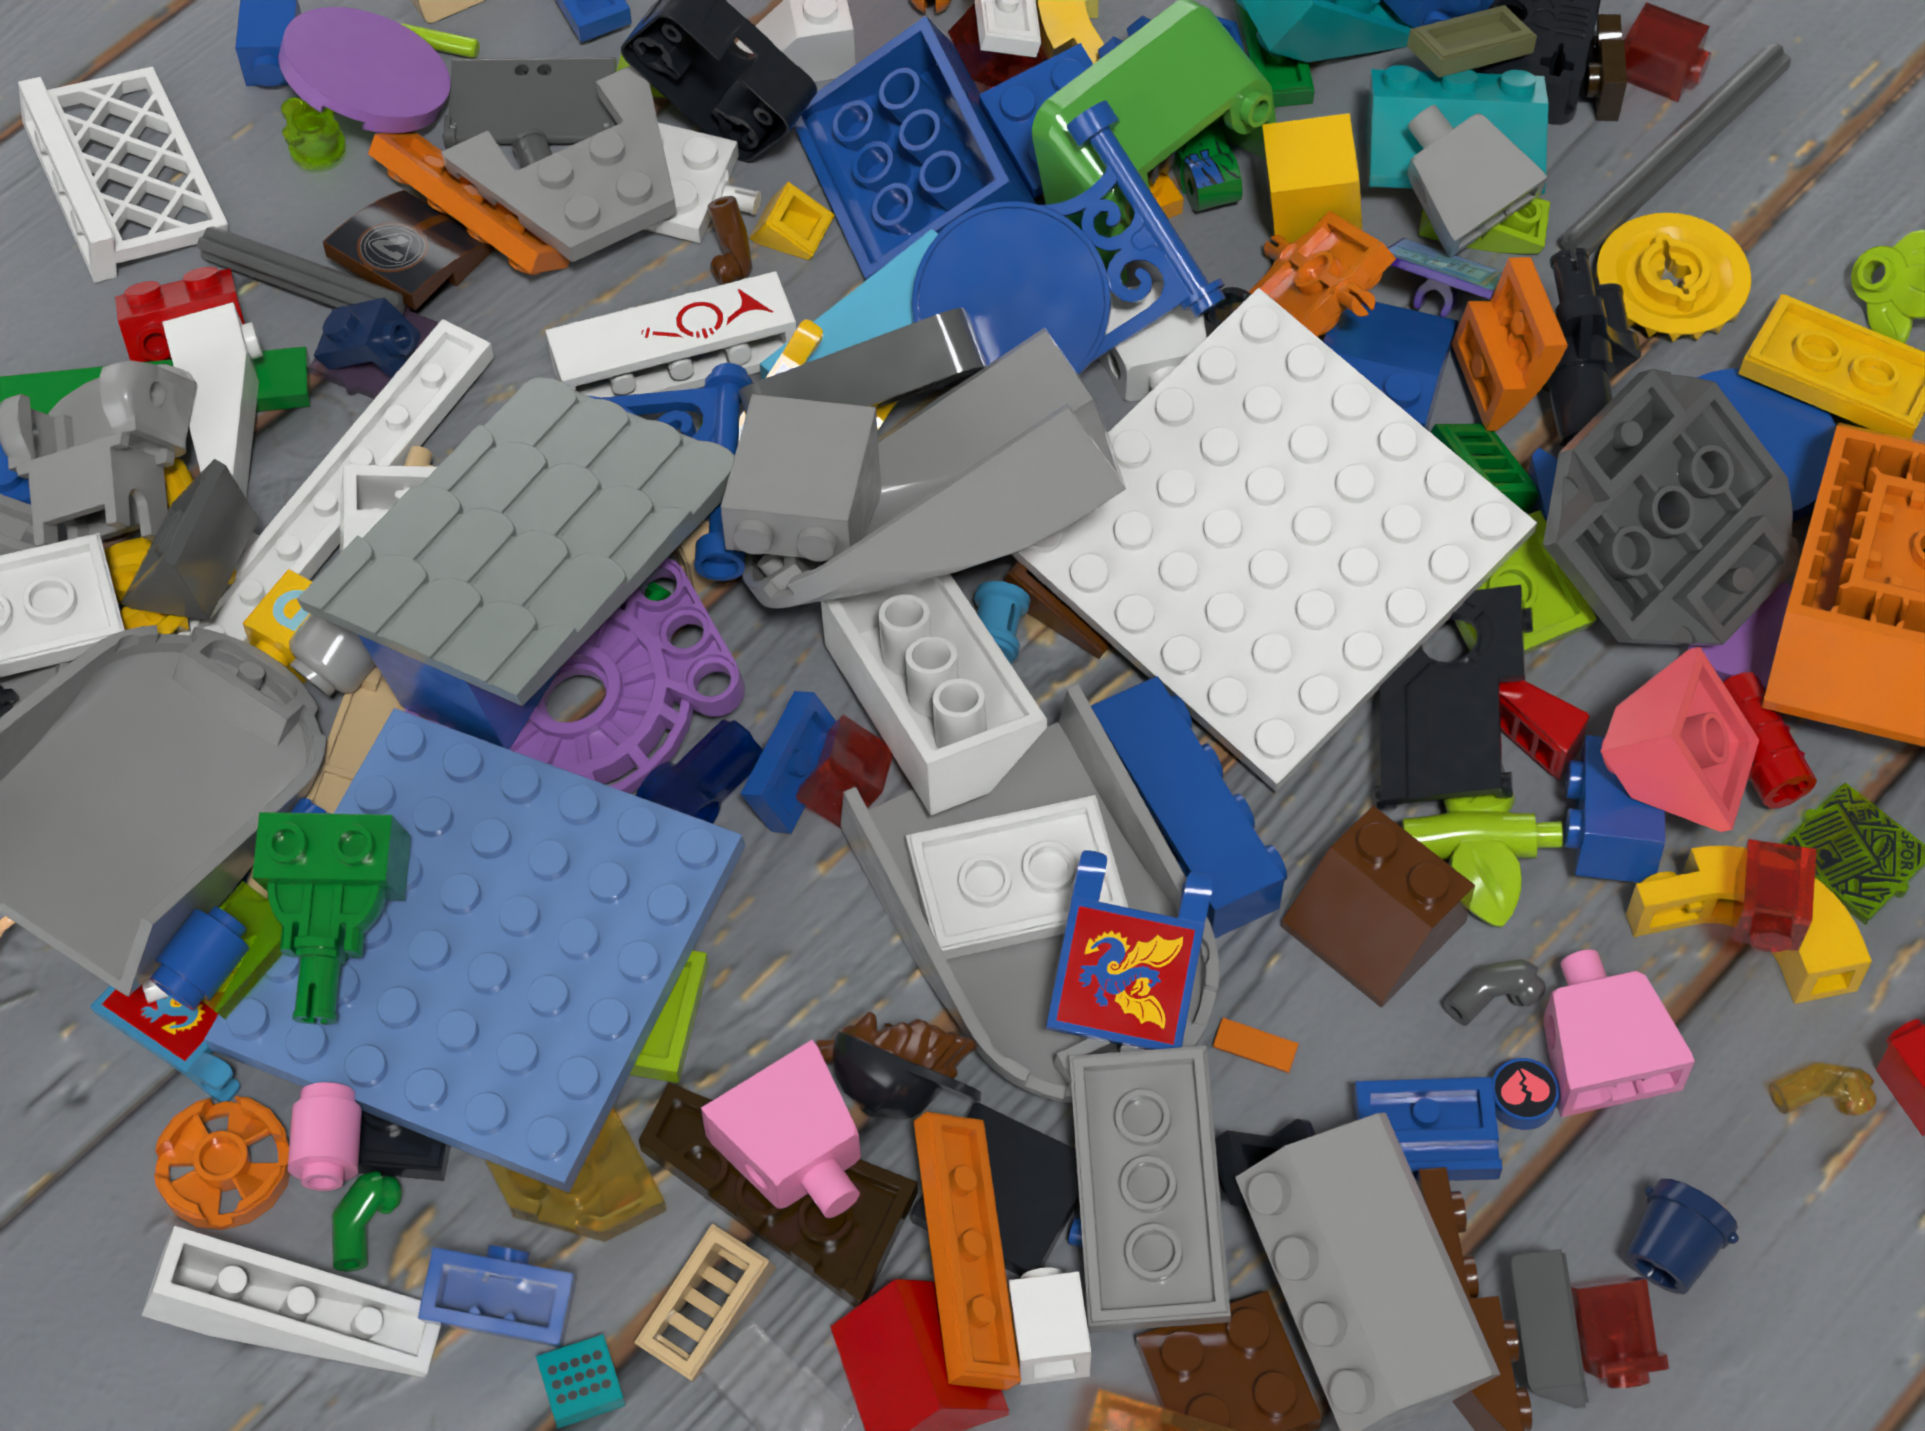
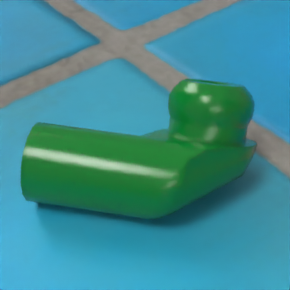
M378 1171L363 1174L357 1178L332 1213V1258L334 1269L343 1272H353L367 1267V1224L376 1211L382 1214H389L394 1211V1208L399 1206L402 1189L396 1178L392 1176L382 1177Z

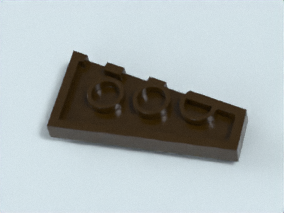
M668 1082L639 1138L641 1151L854 1308L866 1301L918 1194V1183L859 1159L856 1164L845 1170V1173L858 1189L860 1195L857 1201L843 1213L832 1218H826L809 1193L788 1207L779 1209L740 1173L706 1137L701 1107L713 1100Z

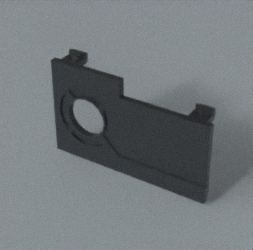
M1521 585L1475 590L1451 614L1448 620L1465 621L1471 624L1477 631L1476 644L1470 653L1458 660L1442 662L1430 658L1423 651V645H1420L1380 686L1381 786L1375 787L1376 806L1380 811L1395 810L1397 804L1488 794H1496L1497 798L1500 799L1513 796L1512 772H1505L1502 764L1500 683L1525 680L1524 633H1531L1533 631L1532 607H1525Z

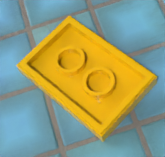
M1785 294L1780 295L1745 355L1738 372L1739 375L1875 431L1912 438L1925 414L1924 351Z

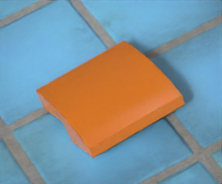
M1531 257L1508 258L1491 301H1468L1451 343L1486 431L1499 430L1534 398L1554 372L1568 346Z

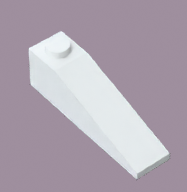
M232 302L163 321L162 323L173 366L190 372L196 381L189 429L200 472L214 459L220 461L227 466L246 497L259 386L253 359L263 357V352L254 323L242 324Z
M174 1226L162 1251L141 1315L212 1337L419 1377H425L428 1373L441 1327L440 1325L424 1323L418 1319L421 1300Z

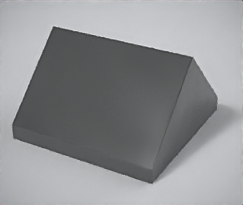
M214 459L171 504L121 601L122 604L136 610L205 620L210 619L259 521L225 464Z

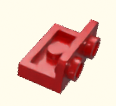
M201 267L186 273L183 276V280L160 285L157 281L140 282L128 287L124 291L125 294L115 296L117 320L130 361L172 360L163 321L233 302L242 324H245L231 268L218 271L216 267Z

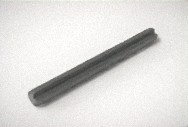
M1772 43L1769 47H1763L1562 235L1561 239L1562 246L1570 249V256L1576 259L1574 254L1575 248L1586 249L1590 256L1606 241L1615 229L1636 213L1789 68L1791 63L1790 57L1784 53L1783 46Z

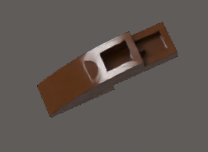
M1447 1167L1419 1169L1416 1183L1500 1372L1499 1376L1452 1402L1474 1431H1530L1532 1429V1410L1529 1394L1526 1387L1516 1388L1511 1364L1519 1360V1341L1516 1325L1513 1319L1503 1320L1499 1296L1477 1298L1479 1283L1474 1257L1463 1256L1459 1233H1465L1467 1225L1462 1192L1451 1191Z

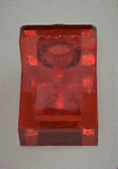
M1633 1277L1571 1286L1584 1372L1599 1379H1606L1608 1388H1630L1649 1384V1372L1669 1369L1667 1354L1657 1350L1647 1279Z

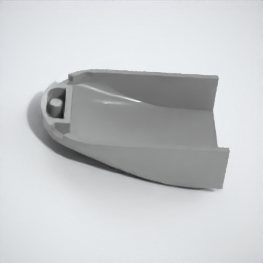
M1044 327L878 438L881 495L865 534L860 541L829 561L822 562L812 561L807 558L771 554H748L742 576L748 588L762 605L769 608H786L901 586L958 572L1027 549L1072 525L1126 489L1099 404Z
M156 625L142 626L115 633L91 646L0 718V913L129 997L159 967L155 961L192 911L199 909L208 914L213 906L219 907L254 864L259 812L290 813L300 798H305L313 786L324 757L326 735H321L315 717L318 706L309 691L291 671L267 653L242 640L208 629L194 627L192 635L188 636L158 634Z
M1079 684L1067 689L1059 722L1048 726L989 794L930 815L914 789L871 809H867L855 786L843 793L841 828L893 926L925 978L967 1038L975 1041L976 1051L996 1072L1011 1083L1040 1097L1064 1103H1072L1069 1056L1142 1051V1049L1046 1030L1064 934L946 959L923 914L906 849V835L1096 795L1128 908L1177 918L1182 887L1186 877ZM1207 917L1182 1047L1197 1046L1213 1012L1216 993L1219 987L1220 972L1217 944Z

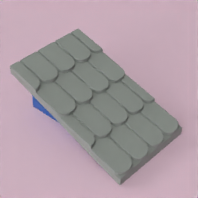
M538 376L525 382L484 426L478 424L420 486L408 490L363 538L357 535L297 598V601L304 611L358 634L402 707L451 729L510 749L563 664L722 502L735 455L719 444L699 441L681 434L667 423L657 420H646L626 412L620 405L614 402L591 398L574 391L562 381Z

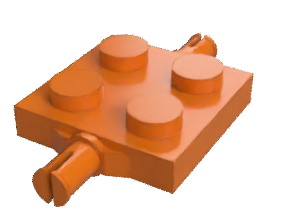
M1329 211L1309 232L1294 243L1288 242L1280 235L1270 237L1276 246L1268 241L1265 242L1264 253L1275 262L1267 274L1249 293L1253 294L1260 288L1318 337L1327 333L1336 325L1340 314L1346 308L1361 317L1369 315L1361 304L1373 311L1376 302L1374 295L1369 290L1380 281L1383 272L1396 258L1383 242Z

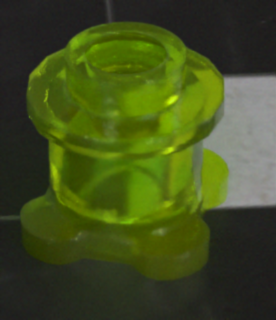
M289 98L283 102L281 113L283 118L286 119L287 126L282 130L284 141L288 144L292 160L299 166L307 169H322L339 161L345 153L346 141L343 132L340 130L339 123L335 121L334 114L337 112L326 107L320 113L304 100L298 98Z

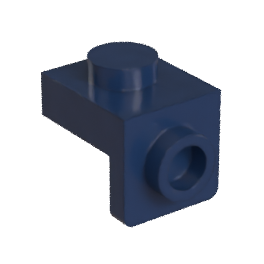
M385 297L332 309L331 314L326 318L323 324V333L314 357L328 370L373 361L392 379L415 352L420 339V332Z

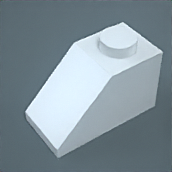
M783 0L755 25L779 50L804 70L814 82L836 79L856 65L854 28L847 0ZM740 40L736 43L742 50L754 54Z

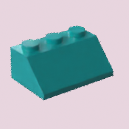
M1405 65L1391 66L1386 70L1371 69L1365 127L1369 187L1413 188L1407 175L1410 161L1424 148L1407 126L1414 117L1432 105H1436L1453 128L1474 114L1484 115L1546 175L1549 103L1544 76H1534L1532 73L1523 70H1509L1503 74L1475 73L1472 70H1466L1438 78L1432 71H1418L1413 67ZM1546 183L1541 194H1545Z

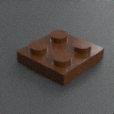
M1268 1291L1230 1303L1231 1322L1160 1327L1136 1336L1135 1346L1169 1431H1311L1320 1427L1322 1417Z

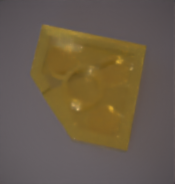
M614 1106L569 1193L483 1159L512 1217L606 1242L667 1211L662 1194Z

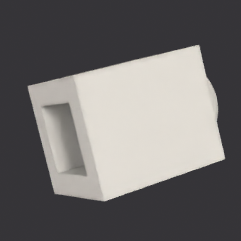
M1037 1268L1024 1273L1021 1279L1009 1280V1299L1021 1375L1020 1385L1090 1377L1091 1346L1079 1271L1062 1273L1057 1268Z

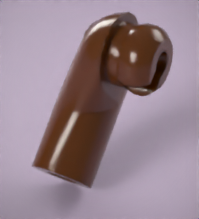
M720 197L710 202L707 207L723 251V255H717L712 259L711 270L716 281L720 285L748 278L753 268L747 229L736 197Z

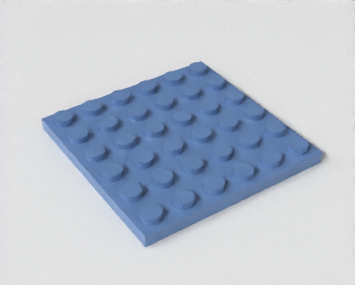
M394 708L333 814L393 815L411 835L405 901L386 900L380 917L364 935L363 956L361 958H351L348 955L345 965L341 966L336 1008L337 1023L323 1025L320 1023L321 1019H317L316 1025L299 1023L292 1019L293 1011H295L300 959L281 953L282 926L274 916L204 1040L214 1052L302 1087L320 1082L346 1085L355 1091V1102L360 1105L362 1111L569 1193L745 848L743 836L734 831Z

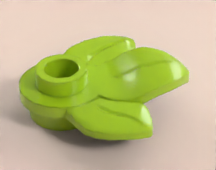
M1923 229L1908 233L1893 247L1876 246L1868 249L1857 259L1851 273V284L1855 294L1861 300L1867 302L1868 324L1871 329L1906 344L1910 336L1913 319H1925V230ZM1884 265L1885 275L1883 279L1873 284L1872 277L1879 266Z

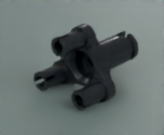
M1575 248L1576 260L1571 261L1570 249L1561 250L1549 259L1560 303L1555 308V314L1568 346L1559 364L1541 390L1547 391L1550 394L1560 446L1564 447L1613 399L1609 379L1641 357L1638 335L1636 332L1631 331L1629 327L1622 286L1608 283L1594 287L1589 265V252L1584 248Z

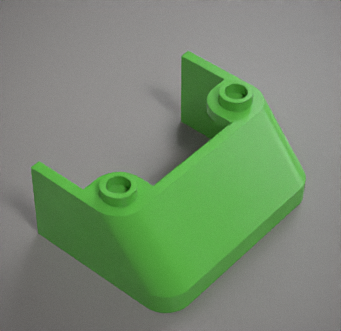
M1178 0L1048 98L1035 115L1032 125V139L1045 202L1048 205L1061 203L1084 193L1105 173L1106 167L1092 144L1079 148L1066 128L1078 115L1104 100L1108 101L1120 120V123L1112 129V132L1149 190L1147 173L1219 118V125L1226 140L1264 160L1266 159L1262 125L1277 122L1270 83L1209 8L1193 0ZM1118 185L1103 199L1113 201L1120 208L1122 214L1121 222L1116 227H1109L1105 223L1109 214L1104 212L1095 218L1096 232L1098 235L1107 238L1123 233L1130 226L1135 214ZM1084 211L1066 217L1082 230L1081 222ZM1096 247L1107 270L1109 262L1119 251L1107 252ZM1126 266L1121 274L1123 284L1128 281Z

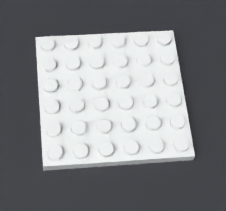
M1258 288L1108 432L1126 489L1072 525L1027 549L1012 553L1011 555L1149 679L1158 676L1170 696L1176 695L1184 701L1189 714L1277 792L1380 688L1392 673L1420 645H1423L1450 618L1451 614L1535 532L1537 522Z

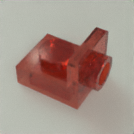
M842 714L829 729L818 766L799 786L796 798L841 828L843 793L856 786L868 809L883 792L893 754L883 740Z

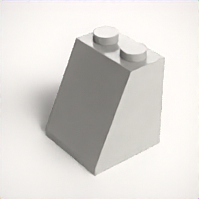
M752 394L721 504L725 548L727 550L744 551L749 554H771L807 558L812 561L822 562L829 561L860 541L865 534L881 495L876 407Z

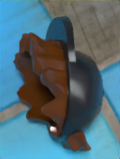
M868 1012L855 1026L850 1025L841 1032L837 1031L834 1040H816L815 1044L819 1048L826 1065H833L834 1076L844 1093L863 1107L862 1112L873 1118L878 1114L896 1119L912 1118L922 1113L942 1090L978 1102L981 1101V1091L954 1079L958 1074L956 1067L970 1052L977 1049L975 1041L952 1031L949 1033L944 1032L939 1027L930 1025L927 1021L915 1019L908 1024L899 1022L894 1026L891 1023H884L883 1029L877 1031L876 1015Z

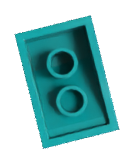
M1236 0L1250 15L1258 30L1256 33L1257 40L1267 52L1276 57L1283 55L1303 62L1407 47L1410 29L1414 28L1405 24L1383 0Z

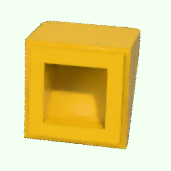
M788 181L769 200L749 239L761 246L810 260L835 214Z

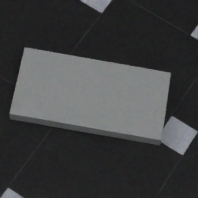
M1207 1045L1069 1056L1089 1332L1231 1322Z

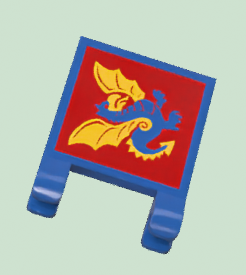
M1084 850L1076 870L1046 1030L1142 1050L1180 1048L1183 1044L1203 931L1214 884L1213 878L1207 874L1197 872L1188 874L1182 887L1177 918L1099 902L1107 866V856L1101 852Z

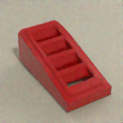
M1525 680L1500 683L1501 732L1544 770L1561 780L1567 771L1569 760H1574L1582 747L1590 715Z

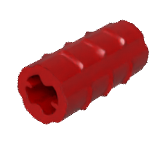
M1743 672L1727 678L1723 681V684L1759 739L1748 780L1752 782L1761 801L1769 809L1782 808L1795 803L1811 792L1816 785L1817 779L1804 758L1805 753L1799 749L1790 733L1791 727L1784 723L1779 712L1762 708L1766 689L1760 678L1754 675L1753 672Z

